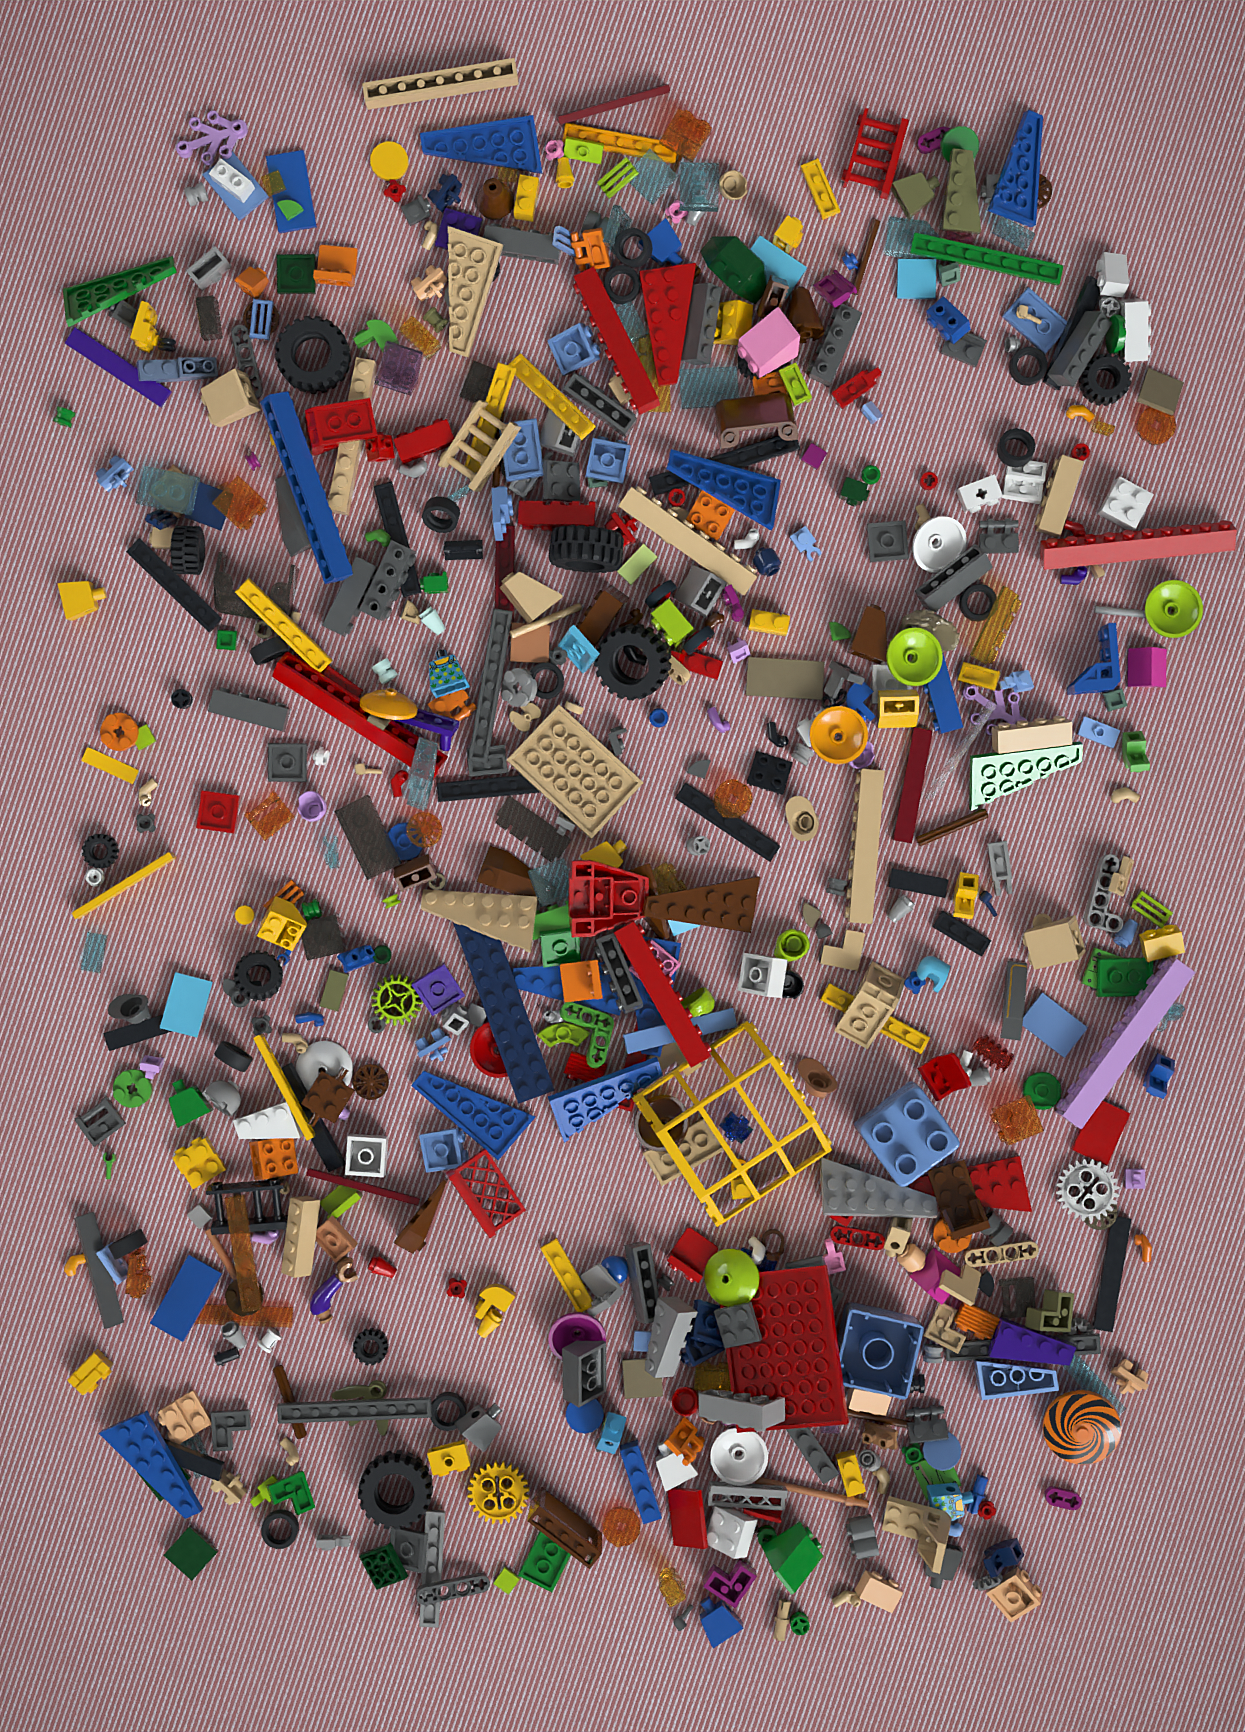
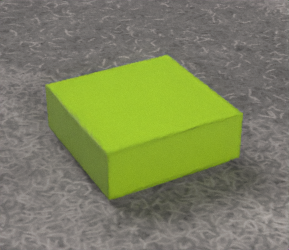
M147 724L138 728L139 735L135 743L138 750H142L157 742Z
M504 1567L493 1584L509 1595L519 1582L520 1577L507 1567Z

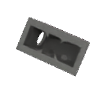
M493 1403L488 1410L484 1409L481 1405H476L454 1425L465 1438L484 1452L502 1427L496 1419L502 1412V1409L496 1403Z
M946 1545L940 1574L932 1572L924 1561V1572L926 1576L931 1577V1587L941 1589L943 1579L953 1580L963 1556L961 1546Z

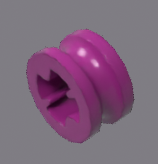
M253 451L250 456L245 455L253 471H255L256 467H262Z

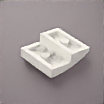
M1029 461L1022 467L1007 466L1002 498L1040 504L1047 463Z

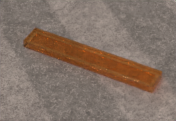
M245 1194L225 1197L242 1312L261 1310L262 1302Z
M205 1304L194 1324L225 1325L233 1321L238 1323L239 1326L292 1328L294 1307L261 1306L256 1313L242 1317L232 1312L228 1305Z

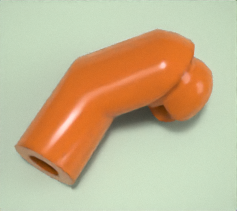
M1144 1234L1135 1235V1245H1141L1142 1247L1141 1260L1143 1262H1150L1152 1246L1148 1238Z

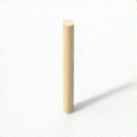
M577 603L509 631L510 636L513 639L581 611V604Z

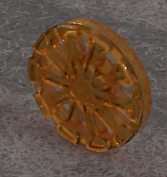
M419 812L413 815L407 823V837L412 844L418 847H432L442 836V824L435 815L428 812ZM427 816L430 817L429 822H426ZM421 837H422V844L418 842V840H419Z

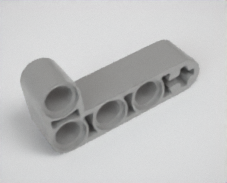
M1105 854L1100 857L1083 918L1087 926L1108 932H1118L1123 927V921L1119 916L1107 913L1112 892L1108 891L1113 873H1117L1119 868V859L1115 855ZM1110 859L1112 866H1108L1105 861ZM1102 870L1110 871V874L1102 873ZM1103 876L1108 880L1105 887L1100 884V879ZM1097 895H1101L1103 898L1101 905L1095 903ZM1093 913L1098 916V921L1095 924L1090 922V916ZM1112 918L1116 920V926L1113 929L1108 925L1109 920Z

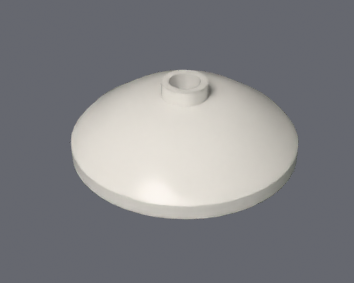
M937 516L927 520L917 530L913 539L912 553L916 563L928 572L938 573L965 552L967 542L965 530L957 520L948 516Z
M318 1041L309 1045L305 1053L299 1055L296 1062V1071L307 1092L318 1077L321 1067L326 1069L327 1074L336 1076L341 1067H344L349 1071L343 1081L347 1086L350 1084L353 1076V1063L348 1052L339 1044L331 1041Z
M734 1427L725 1430L715 1439L711 1448L710 1459L713 1470L720 1479L732 1485L742 1486L756 1481L764 1473L768 1463V1450L759 1434L756 1432L737 1433V1429ZM741 1450L742 1454L737 1456L735 1452Z

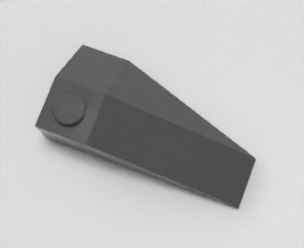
M284 475L275 479L282 539L290 556L293 557L312 547L288 479Z

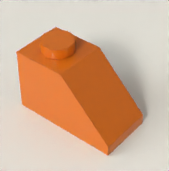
M249 266L236 277L235 282L241 291L254 299H258L269 280L266 277L267 273L258 267L254 269Z

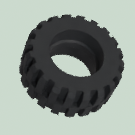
M304 316V320L297 318L293 320L295 323L291 326L288 323L284 327L286 331L284 333L280 332L278 336L280 340L275 345L277 350L275 360L284 378L291 386L298 388L299 391L304 393L306 391H309L310 394H317V391L325 393L330 387L332 389L336 388V383L338 381L342 382L345 379L344 374L345 372L348 373L350 368L349 362H351L350 347L344 334L337 325H333L332 321L328 319L323 320L320 316H315V318ZM309 339L324 340L331 350V357L328 363L318 371L308 372L302 370L295 359L299 346Z
M569 525L556 527L550 535L549 561L553 566L576 572H614L622 566L624 539L620 533L614 532V530L595 526Z
M627 624L615 629L600 642V648L597 649L600 654L594 661V666L599 669L596 671L597 677L601 676L603 680L600 683L603 687L607 685L610 694L617 693V698L620 699L627 697V700H635L636 698L640 700L648 695L650 696L663 685V682L669 676L668 671L672 665L669 659L672 657L671 652L666 650L669 647L667 642L663 643L660 640L662 638L660 633L654 634L653 628H644L643 624L635 626ZM633 645L645 653L649 668L648 673L643 678H631L621 670L618 663V653L623 646Z
M397 1450L396 1453L387 1451L383 1456L381 1454L378 1455L374 1461L367 1465L359 1482L358 1499L361 1500V1509L366 1511L365 1516L368 1519L371 1517L374 1519L373 1523L375 1525L383 1524L384 1529H389L390 1526H393L395 1530H401L402 1526L408 1528L412 1526L413 1522L417 1523L428 1510L433 1494L432 1475H429L427 1465H422L423 1460L419 1457L417 1459L413 1458V1454L410 1452L406 1455L402 1454L403 1450ZM390 1474H399L406 1477L414 1488L412 1499L403 1505H391L385 1502L378 1492L380 1480Z

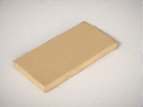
M703 1118L689 1125L685 1138L677 1146L692 1169L724 1151ZM648 1149L642 1152L661 1186L682 1175L667 1151L655 1152Z

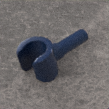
M984 890L979 895V899L995 917L998 914L989 902L993 896Z

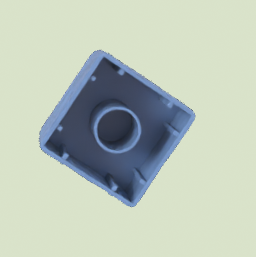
M913 1081L902 1086L854 1123L855 1129L862 1136L863 1140L885 1167L891 1178L901 1187L911 1184L945 1157L953 1153L960 1145L957 1136L925 1092Z
M854 1302L847 1303L843 1310L837 1336L844 1386L880 1393L903 1400L907 1399L924 1331L921 1323L914 1316Z

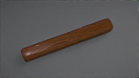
M986 809L978 810L916 837V841L919 846H923L988 818V813Z
M283 1365L274 1367L273 1373L284 1403L296 1402ZM291 1423L297 1439L306 1437L307 1433L303 1423Z

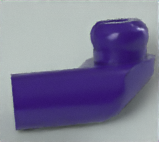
M1078 566L1072 575L1061 574L1060 584H1080L1087 576V568L1085 566Z

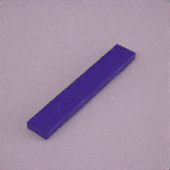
M76 327L65 341L67 346L161 408L172 393L160 383H156V381H139L136 367Z

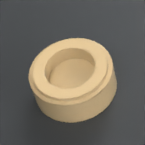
M566 701L564 706L565 709L579 715L584 710V707L570 701Z
M1038 914L1033 919V927L1051 923L1052 919L1047 914Z

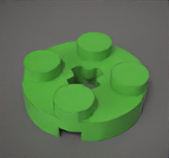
M130 1069L123 1071L114 1081L113 1096L125 1107H139L151 1097L152 1083L149 1078H145L146 1073L141 1070ZM136 1084L137 1092L130 1093L128 1085Z

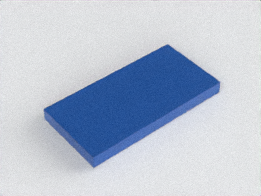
M304 150L266 156L279 234L316 228L317 224ZM283 200H292L301 205L304 211L288 221L277 203Z
M188 1255L150 1324L184 1342L223 1273Z

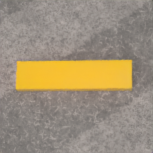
M555 1238L541 1246V1251L576 1311L584 1312L591 1308L593 1299L559 1240Z

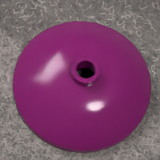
M582 1312L568 1313L558 1318L551 1326L548 1336L549 1346L553 1354L562 1360V1348L575 1341L606 1342V1332L601 1322L595 1317Z

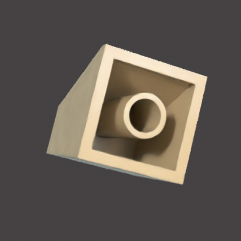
M236 368L200 389L202 392L201 400L209 411L208 418L211 424L221 428L261 410L248 374Z
M521 572L517 574L510 573L502 580L503 585L500 587L528 624L563 597L555 590Z
M1076 915L1030 928L1024 932L1023 943L1025 947H1028V960L1030 965H1033L1034 970L1079 960L1086 952Z

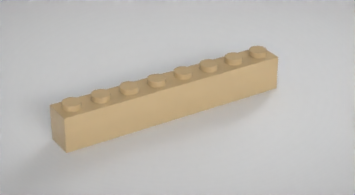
M515 58L362 83L368 110L519 85Z
M356 357L348 401L370 398L371 400L377 371V364L374 360ZM363 440L339 444L328 501L332 513L349 516Z
M637 485V487L632 486L619 504L620 508L711 573L727 582L728 585L732 584L733 588L742 595L746 594L758 577V574H756L757 570L749 564L746 566L740 562L741 558L736 554L731 553L730 555L725 552V547L717 541L715 544L711 542L709 535L701 530L697 532L693 529L694 525L688 520H680L677 517L679 514L671 508L666 510L661 506L663 503L655 497L651 499L645 495L647 491Z
M860 769V772L856 773L855 784H858V792L854 793V803H857V809L853 811L852 822H855V830L851 831V841L854 842L853 849H850L849 861H852V868L848 869V880H851L850 888L847 887L846 899H849V907H845V918H848L847 922L872 924L884 770Z

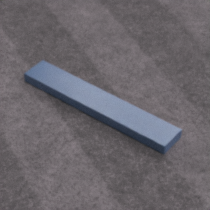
M733 1008L690 1019L694 1026L696 1024L699 1026L703 1033L702 1035L737 1027ZM666 1024L623 1034L627 1054L676 1042Z

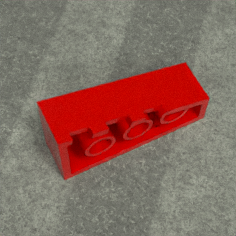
M519 501L518 526L522 527V530H533V527L541 528V531H552L553 528L569 525L595 526L596 501H589V505H584L580 501H572L569 505H565L561 501H551L550 505H547L545 501Z

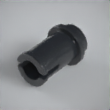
M234 1347L224 1352H217L214 1355L217 1366H224L227 1362L239 1359L240 1353L238 1348Z

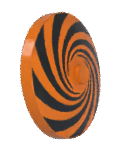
M1075 1390L1060 1395L1048 1406L1043 1418V1433L1047 1445L1059 1458L1073 1464L1086 1465L1105 1459L1115 1450L1121 1437V1422L1117 1410L1108 1399L1092 1391Z

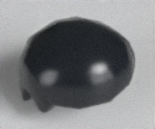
M786 970L782 997L796 999L803 993V979L796 971Z

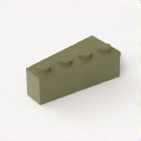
M952 149L950 152L940 231L976 235L981 233L973 151Z

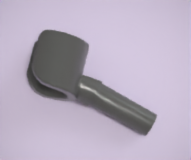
M689 1604L684 1613L674 1619V1625L678 1631L683 1630L687 1626L684 1619L693 1609V1605Z

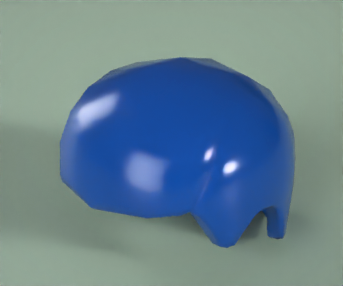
M612 1255L602 1260L601 1265L607 1269L616 1282L620 1284L628 1278V1265L624 1257Z

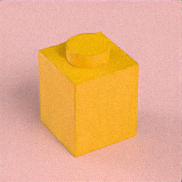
M737 1176L730 1181L733 1200L752 1198V1194L742 1177Z

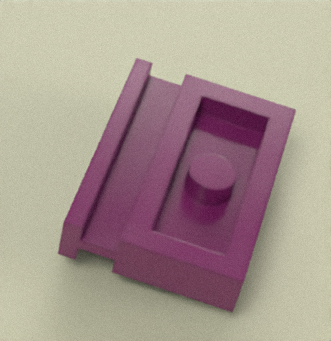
M835 269L833 271L834 274L831 276L828 274L813 285L815 291L834 308L849 299L850 294L853 292L857 293L856 287Z

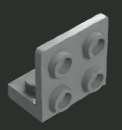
M600 1263L579 1276L596 1296V1299L591 1302L592 1307L587 1311L593 1317L611 1307L624 1293L619 1283L611 1277L607 1269Z

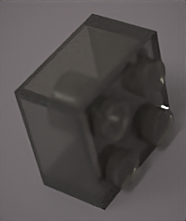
M339 914L306 921L307 926L301 937L307 961L347 951Z

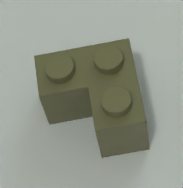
M1045 1289L1043 1308L1027 1307L1025 1327L1039 1331L1071 1332L1074 1293L1056 1289Z

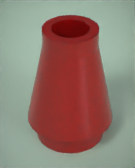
M373 1255L367 1267L373 1274L392 1279L397 1271L396 1267L392 1266L381 1256L377 1257Z

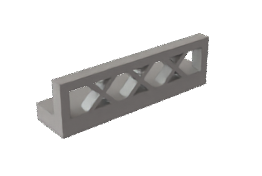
M709 1481L707 1504L708 1506L784 1510L788 1490L786 1486L747 1484L737 1486L726 1482ZM713 1494L725 1495L720 1501L712 1500ZM739 1495L744 1496V1498L739 1502H734L730 1496ZM749 1497H763V1499L759 1503H752ZM781 1498L780 1505L771 1504L768 1499Z

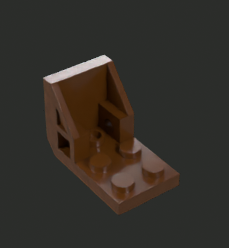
M964 1159L927 1171L945 1228L953 1240L991 1228L980 1200L975 1194Z

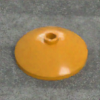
M393 688L376 690L365 694L360 699V707L367 713L377 717L405 720L417 715L418 708L416 704L406 695Z
M834 706L823 710L814 719L810 728V743L813 750L821 759L832 764H845L855 760L864 751L868 740V730L863 718L853 709L844 706ZM841 734L842 739L836 740L835 735Z

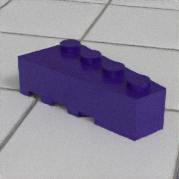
M1000 1317L987 1353L991 1358L1070 1366L1076 1346L1070 1341Z

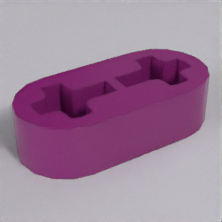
M945 126L939 127L920 136L917 142L918 151L922 154H929L940 149L942 138L938 140L937 138L940 137L941 132L945 134L950 128ZM923 140H925L926 143L933 141L929 144L928 148L926 146H922Z
M1056 1486L1048 1487L1045 1490V1499L1052 1506L1077 1510L1082 1504L1081 1497L1075 1491ZM1056 1492L1057 1496L1061 1497V1499L1054 1498L1052 1500L1049 1495ZM1074 1496L1077 1502H1073L1072 1505H1070V1502L1068 1500H1065V1498L1072 1499V1497Z

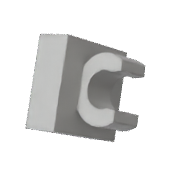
M562 812L555 822L560 825L557 833L564 836L567 829L572 832L576 826Z

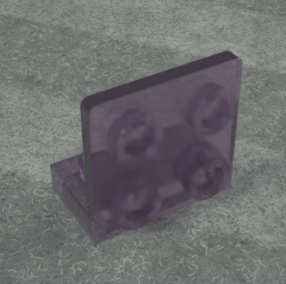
M386 341L381 368L375 377L374 384L411 396L418 383L423 352Z

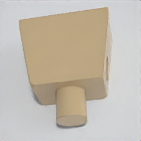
M892 1217L884 1243L887 1256L896 1257L897 1253H903L911 1233L913 1218Z

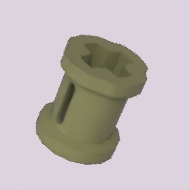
M432 307L423 317L425 322L428 321L434 327L436 333L444 329L448 323V320L446 318L443 319L435 307Z

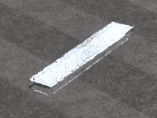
M990 700L988 701L924 796L926 799L934 800L997 707L995 703Z

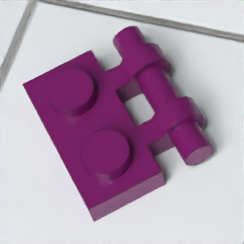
M732 584L724 587L721 597L725 606L729 605L733 611L731 615L732 620L739 622L744 616V611Z

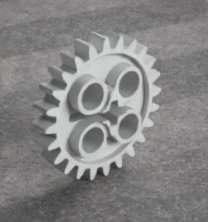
M1083 1159L1082 1165L1075 1161L1076 1167L1069 1164V1172L1063 1169V1173L1066 1176H1059V1179L1063 1182L1056 1184L1057 1187L1061 1188L1056 1194L1062 1195L1058 1202L1065 1203L1062 1209L1068 1207L1069 1211L1067 1214L1069 1215L1074 1212V1219L1080 1215L1083 1222L1086 1217H1089L1090 1222H1092L1093 1216L1100 1220L1101 1213L1106 1217L1107 1212L1105 1210L1113 1211L1110 1205H1117L1113 1198L1119 1197V1194L1114 1193V1190H1118L1120 1187L1113 1184L1118 1180L1111 1179L1114 1172L1107 1173L1108 1166L1103 1169L1100 1168L1101 1162L1094 1165L1093 1159L1090 1161V1164H1087L1086 1160ZM1082 1172H1089L1092 1176L1091 1181L1084 1182L1081 1179ZM1096 1177H1099L1098 1182L1091 1189L1092 1195L1088 1193L1077 1204L1076 1201L1085 1191L1083 1187H1088ZM1098 1184L1106 1186L1107 1192L1105 1194L1097 1193L1096 1186ZM1075 1186L1079 1189L1077 1197L1070 1196L1068 1192L1070 1187ZM1086 1199L1094 1201L1095 1206L1093 1209L1085 1208L1084 1201Z

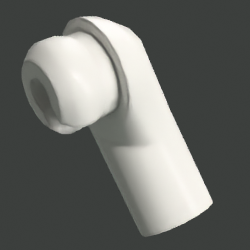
M964 1050L960 1064L970 1077L972 1070L968 1068L973 1053Z

